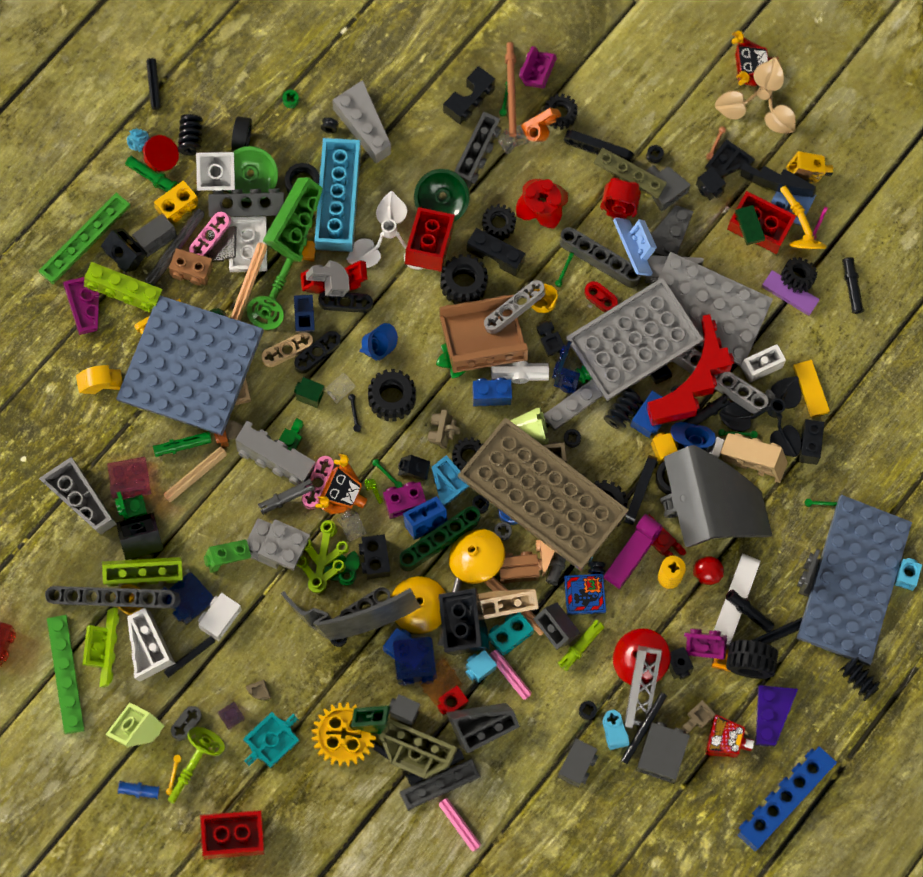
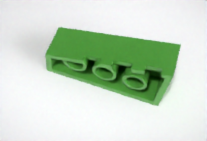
M298 178L264 237L263 242L285 258L288 257L295 262H301L303 258L302 251L308 240L307 234L313 223L312 217L314 211L317 210L323 188L310 178Z

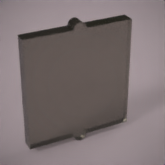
M236 226L228 227L210 250L208 258H211L212 262H224V260L236 258ZM213 230L209 231V241L215 238Z

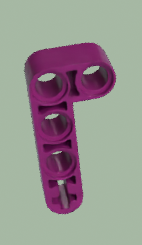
M645 514L638 522L636 531L603 578L616 588L621 589L657 539L663 526Z

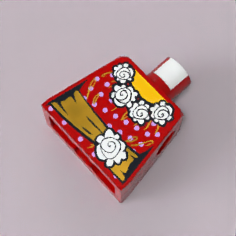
M715 715L705 755L737 758L740 749L752 751L754 740L743 737L745 727Z

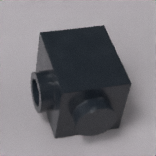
M711 167L697 178L696 186L699 188L701 195L707 197L710 201L714 197L717 199L723 195L726 182Z
M685 647L670 652L669 670L673 679L680 678L682 680L689 677L694 667Z

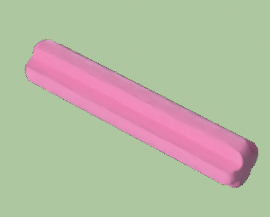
M497 649L492 651L489 656L497 664V668L523 700L529 698L532 694L529 688Z
M449 799L442 800L439 803L442 811L471 851L477 850L481 846L480 842Z

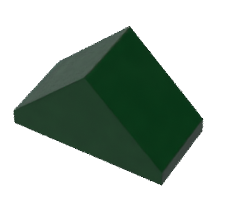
M390 706L354 708L351 727L381 734L388 724Z

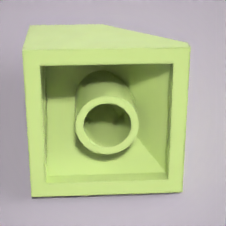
M129 703L106 735L127 747L153 742L165 725L150 712Z

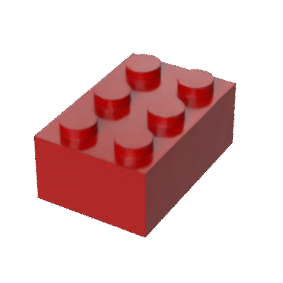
M746 191L737 209L751 205L754 206L765 236L764 241L755 244L777 254L795 221L796 215ZM734 212L727 230L743 237Z
M418 207L406 247L405 264L442 272L454 229L455 215Z
M261 810L200 815L202 856L204 859L265 855Z

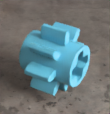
M136 128L130 131V135L127 137V144L130 149L141 152L145 142L150 138L145 130L142 131V129L138 130Z

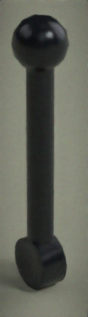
M350 394L348 399L351 401L355 424L353 430L360 432L361 426L358 424L354 402L356 397L354 394Z

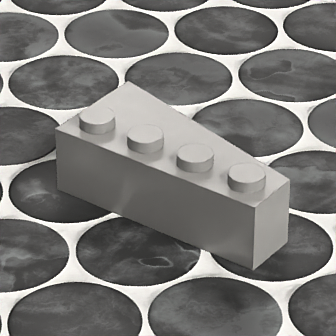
M363 80L333 99V110L354 137L360 140L361 146L376 164L391 154L390 141Z
M246 421L235 439L237 452H239L238 454L245 459L251 458L256 461L255 463L258 466L272 469L275 475L289 478V481L294 485L301 484L310 478L315 467V461L295 449L288 450V446L279 439L271 440L267 432L262 429L256 431L251 427L253 424Z
M72 457L39 478L100 535L116 525L113 517Z

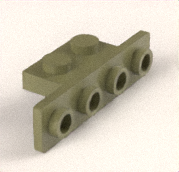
M604 148L601 149L594 160L595 165L622 180L638 183L640 185L639 189L655 198H659L667 184L660 178Z

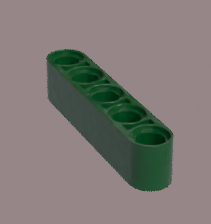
M473 506L465 508L405 549L399 556L401 569L406 572L414 570L455 542L460 536L474 529L480 521L479 510ZM473 514L476 516V519L470 521L466 516ZM458 525L461 529L455 532L450 527ZM436 536H443L445 540L437 542L434 538ZM425 546L429 549V551L427 553H421L419 551V548ZM410 557L413 559V562L405 564L403 559Z

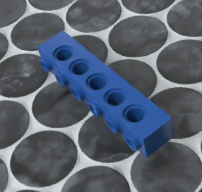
M820 746L816 750L812 748L804 756L807 760L803 764L799 762L791 770L794 774L789 779L785 777L778 784L780 789L776 793L772 791L765 798L767 803L763 808L759 805L753 811L752 815L754 817L750 822L746 819L740 825L739 829L741 831L737 836L755 852L837 763ZM814 765L817 772L810 773L807 766ZM794 780H802L804 786L802 788L797 787ZM787 793L790 796V802L783 801L781 794ZM768 808H775L777 816H771L768 813ZM755 822H761L764 825V830H757L754 825Z

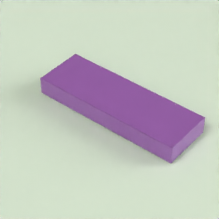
M772 270L762 284V288L810 316L820 299L808 292H804V290L802 293H799V290L793 292V288L789 290L787 288L788 285L784 286V281H781L782 276Z

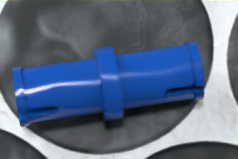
M119 781L118 794L158 800L160 786L143 785L142 782L136 784Z

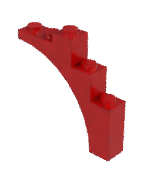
M710 314L703 315L702 317L703 351L693 373L675 391L647 403V412L651 426L695 417L697 409H699V402L696 397L713 394L717 386L714 375L731 371L732 364H734L733 354L729 353L727 347L722 348L720 337H716L715 333L717 331L716 322L711 319Z

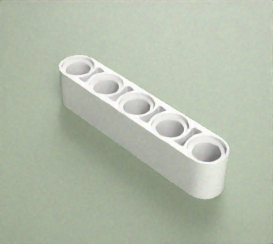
M742 553L728 592L734 589L741 597L747 598L761 560ZM725 599L714 630L721 631V635H727L726 646L729 647L742 613H739L736 607Z

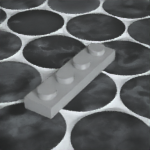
M593 379L544 414L545 421L554 431L603 397Z

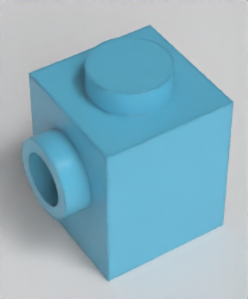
M484 650L477 655L475 653L467 659L468 663L466 664L465 673L470 680H475L479 683L496 670L497 664Z

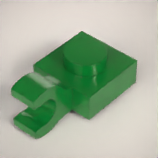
M298 418L295 419L291 430L285 428L279 438L280 441L288 446L290 451L291 449L296 450L303 439L298 434L304 424Z

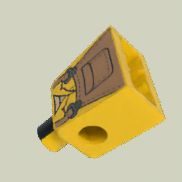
M798 151L787 164V171L809 183H817L822 176H832L833 165H825V157L822 155Z

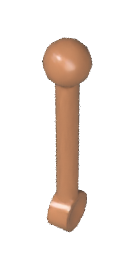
M725 127L719 128V134L711 152L706 156L707 160L713 157L722 134L726 132Z

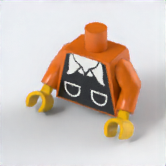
M338 454L340 460H334V464L339 465V467L337 466L332 469L321 495L317 497L320 504H315L316 508H322L329 514L344 513L352 509L353 505L363 508L367 502V498L359 494L362 484L348 463V456L344 454Z

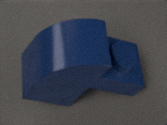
M313 294L294 295L296 333L315 332Z

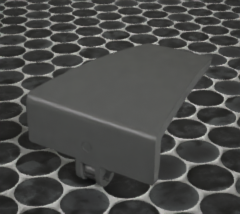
M696 445L685 447L664 457L672 493L662 497L660 501L665 509L664 518L678 516L685 547L690 548L716 538L772 536L761 490L734 468Z

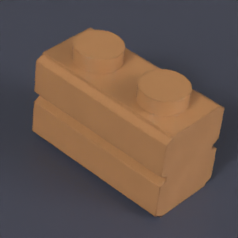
M531 551L522 552L518 556H513L512 553H505L504 563L499 570V581L501 584L539 580L537 554H532Z

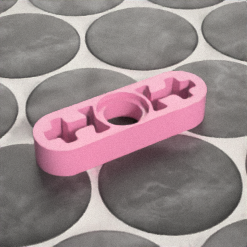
M224 212L216 213L190 245L189 251L196 254L197 250L195 247H200L203 244L200 241L202 239L209 245L208 247L203 245L201 248L202 254H197L206 256L230 226L231 217ZM225 216L224 221H225L226 223H225V224H220V225L217 227L218 229H220V231H218L216 228L212 227V225L217 226V225L219 224V222H220V221L218 220L219 217H222V218H223V217ZM209 230H213L215 233V238L211 241L206 239V232Z
M329 456L320 457L311 474L310 479L312 482L316 478H321L324 483L321 487H315V490H313L315 492V502L308 504L306 499L311 497L312 491L302 496L303 506L307 509H315V504H319V498L317 497L321 495L332 469H334V462ZM325 462H328V466H329V467H326V468H325L324 475H323V474H321V471H322V465H321V464H324Z

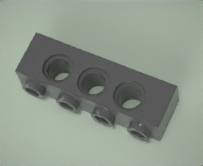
M280 188L269 189V192H261V189H250V193H242V189L231 190V193H224V190H212V194H208L209 217H213L218 212L227 213L230 217L277 215L284 204V192H280ZM244 197H248L252 201V205L248 208L243 207L241 204V200ZM268 197L271 201L270 206H261L260 199ZM224 198L232 199L233 206L231 208L223 206Z

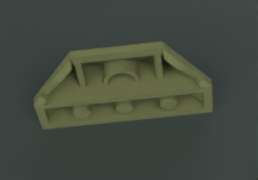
M389 718L386 728L380 735L390 763L424 779H428L448 768L458 749L455 746Z

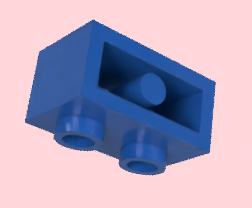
M480 378L473 381V406L511 405V380L506 378H496L495 380Z

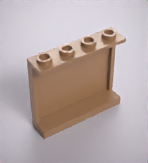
M503 295L496 298H485L479 301L439 307L441 326L453 373L528 360V347L524 343L518 317L497 334L488 333L484 326L485 318L514 295ZM505 310L502 315L510 316L513 311Z

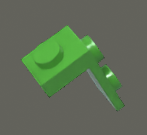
M244 539L209 547L204 556V563L206 567H209L210 573L218 571L223 564L250 559L251 553L247 540Z

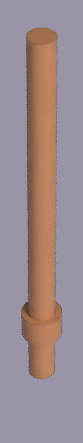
M508 42L506 44L507 54L505 55V63L507 64L509 136L516 137L514 69L516 55L514 54V43Z

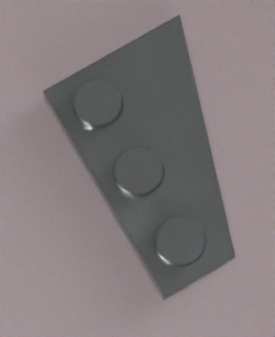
M677 205L670 211L651 234L657 247L652 253L653 255L668 256L670 252L678 254L693 211Z

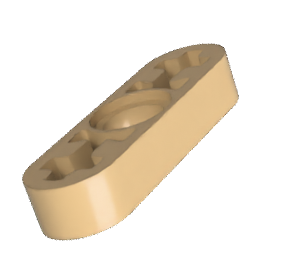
M301 332L265 349L262 353L263 364L267 367H274L301 354L313 344L311 334ZM302 338H304L305 340H308V341H307V342H308L307 345H305L304 343H301V339H302ZM294 341L296 342V345L299 344L297 350ZM289 345L293 348V351L290 354H285L282 352V348ZM276 350H279L281 358H279V355H277ZM268 354H270L271 356H274V357H273V358H274L273 361H270L269 359H267V355H268Z

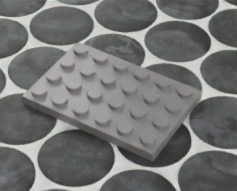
M670 252L658 280L663 277L702 338H704L701 324L703 315H711V319L716 322L717 331L715 333L716 337H720L722 348L727 347L729 353L733 354L734 364L741 367L743 360L749 355L773 298ZM703 342L697 345V347L703 349Z
M663 277L566 337L606 401L704 341Z

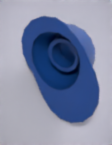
M389 323L379 325L372 332L364 335L362 347L359 351L376 361L382 360L396 348L398 342L396 329Z
M686 422L675 423L670 430L674 440L682 444L684 448L696 445L706 450L715 443L716 439L715 433L708 427Z

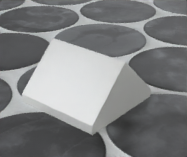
M234 152L196 153L197 191L235 190Z

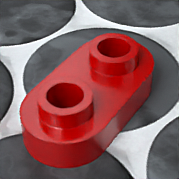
M592 281L585 286V297L601 311L607 312L618 305L617 297L599 282ZM596 291L597 294L592 295L590 292ZM609 302L611 306L608 307L605 303Z

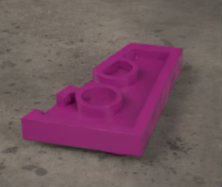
M84 277L64 281L63 286L78 334L82 335L97 331L99 292L84 287Z

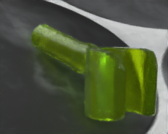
M374 479L365 480L366 491L373 490L378 503H383L377 490L376 481Z

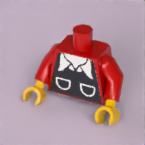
M738 30L732 33V36H735L732 39V43L739 44L735 51L738 84L740 86L745 84L756 87L758 84L754 79L755 69L760 64L774 57H768L767 48L746 39L743 33Z

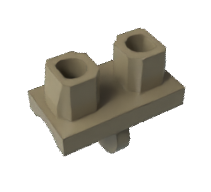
M441 410V413L432 414L431 424L438 426V431H430L428 433V441L438 444L442 449H447L448 440H453L454 434H460L461 431L456 426L457 421L452 420L453 416L448 414V410Z

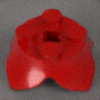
M532 179L527 181L522 188L523 194L516 204V216L528 221L537 219L540 225L555 229L562 218V207L568 202V193L550 179ZM545 198L546 202H543L542 200L539 201V199Z

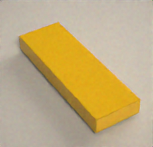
M812 360L794 364L793 368L796 376L799 378V386L810 417L814 418L829 414L830 410Z

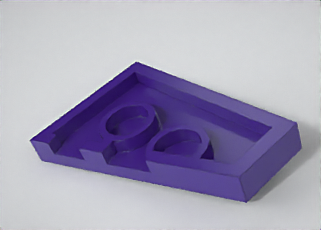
M758 686L755 745L776 746L798 689Z

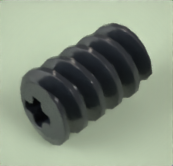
M184 114L179 120L178 152L183 155L193 156L196 155L197 150L201 149V145L198 143L202 142V138L199 136L202 135L200 130L203 126L200 123L203 122V118L193 114Z
M627 388L620 394L621 397L616 399V403L612 405L608 415L604 416L606 423L615 429L619 427L625 429L626 425L623 422L630 423L631 421L628 415L635 416L632 409L638 411L639 407L636 404H643L640 396L630 388Z
M859 657L850 660L838 672L844 670L843 678L850 676L847 681L848 684L855 682L853 689L860 688L858 695L866 694L863 699L866 701L879 690L878 686L881 682H873L875 675L868 677L867 675L870 670L863 671L862 669L865 664L857 665Z

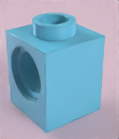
M912 558L903 559L900 563L894 585L913 591L917 586L922 564ZM904 570H910L913 576H907Z

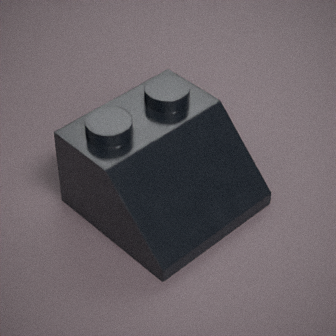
M154 512L116 522L125 560L138 559L140 556L156 554L164 550Z

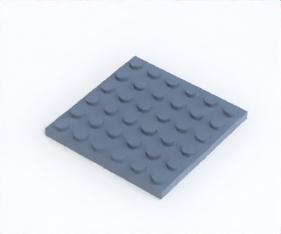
M160 296L149 316L116 400L223 436L264 330L245 322Z

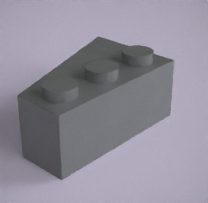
M507 703L446 712L458 742L467 754L520 727L513 709Z

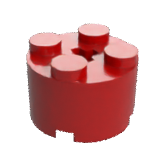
M611 178L604 188L600 206L601 210L607 211L606 215L612 218L627 219V216L635 217L641 197L640 185L636 182Z

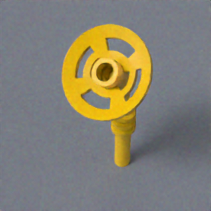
M783 186L780 191L791 205L790 209L792 212L795 213L796 217L798 216L805 233L803 239L792 241L789 243V246L805 249H826L827 245L814 240L813 232L804 213L805 209L803 206L800 205V202L796 201L787 186Z

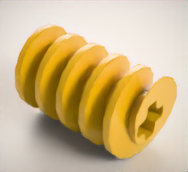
M669 556L663 560L657 575L659 584L662 587L673 589L681 583L686 571V565L680 557Z

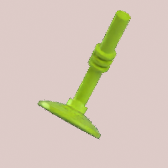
M193 727L189 730L188 739L197 750L186 769H183V773H180L181 777H178L179 781L168 798L169 802L175 804L184 786L188 785V781L191 780L190 777H193V771L204 753L220 755L225 750L222 739L209 729Z

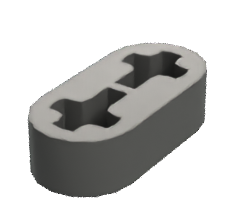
M195 706L186 708L171 727V734L175 740H185L188 737L189 730L200 723L202 714L199 708ZM197 712V719L195 720L194 718H192L189 722H187V720L189 719L188 713ZM185 724L186 726H185L184 729H183L184 735L179 734V735L177 736V735H176L177 732H176L175 729H176V728L181 729V728L183 727V725Z

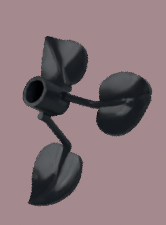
M797 376L784 378L776 382L770 389L776 398L771 401L768 407H765L755 415L750 416L751 412L735 402L727 405L719 412L722 422L728 428L737 432L750 429V419H755L768 412L769 416L778 419V430L771 434L770 443L780 445L786 456H798L801 449L799 432L791 425L781 427L782 413L785 408H794L801 401V389Z

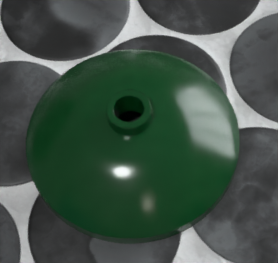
M435 169L426 173L418 181L414 191V202L417 210L420 207L454 214V222L464 215L470 201L469 188L465 180L456 172L448 169ZM441 192L446 193L447 197L445 199L440 197Z

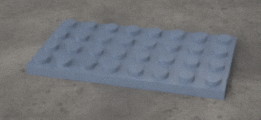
M844 495L839 496L796 639L851 660L859 657V663H864L867 666L871 665L912 525L911 521Z

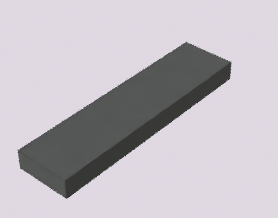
M470 759L399 793L407 811L479 779L480 775L473 760Z

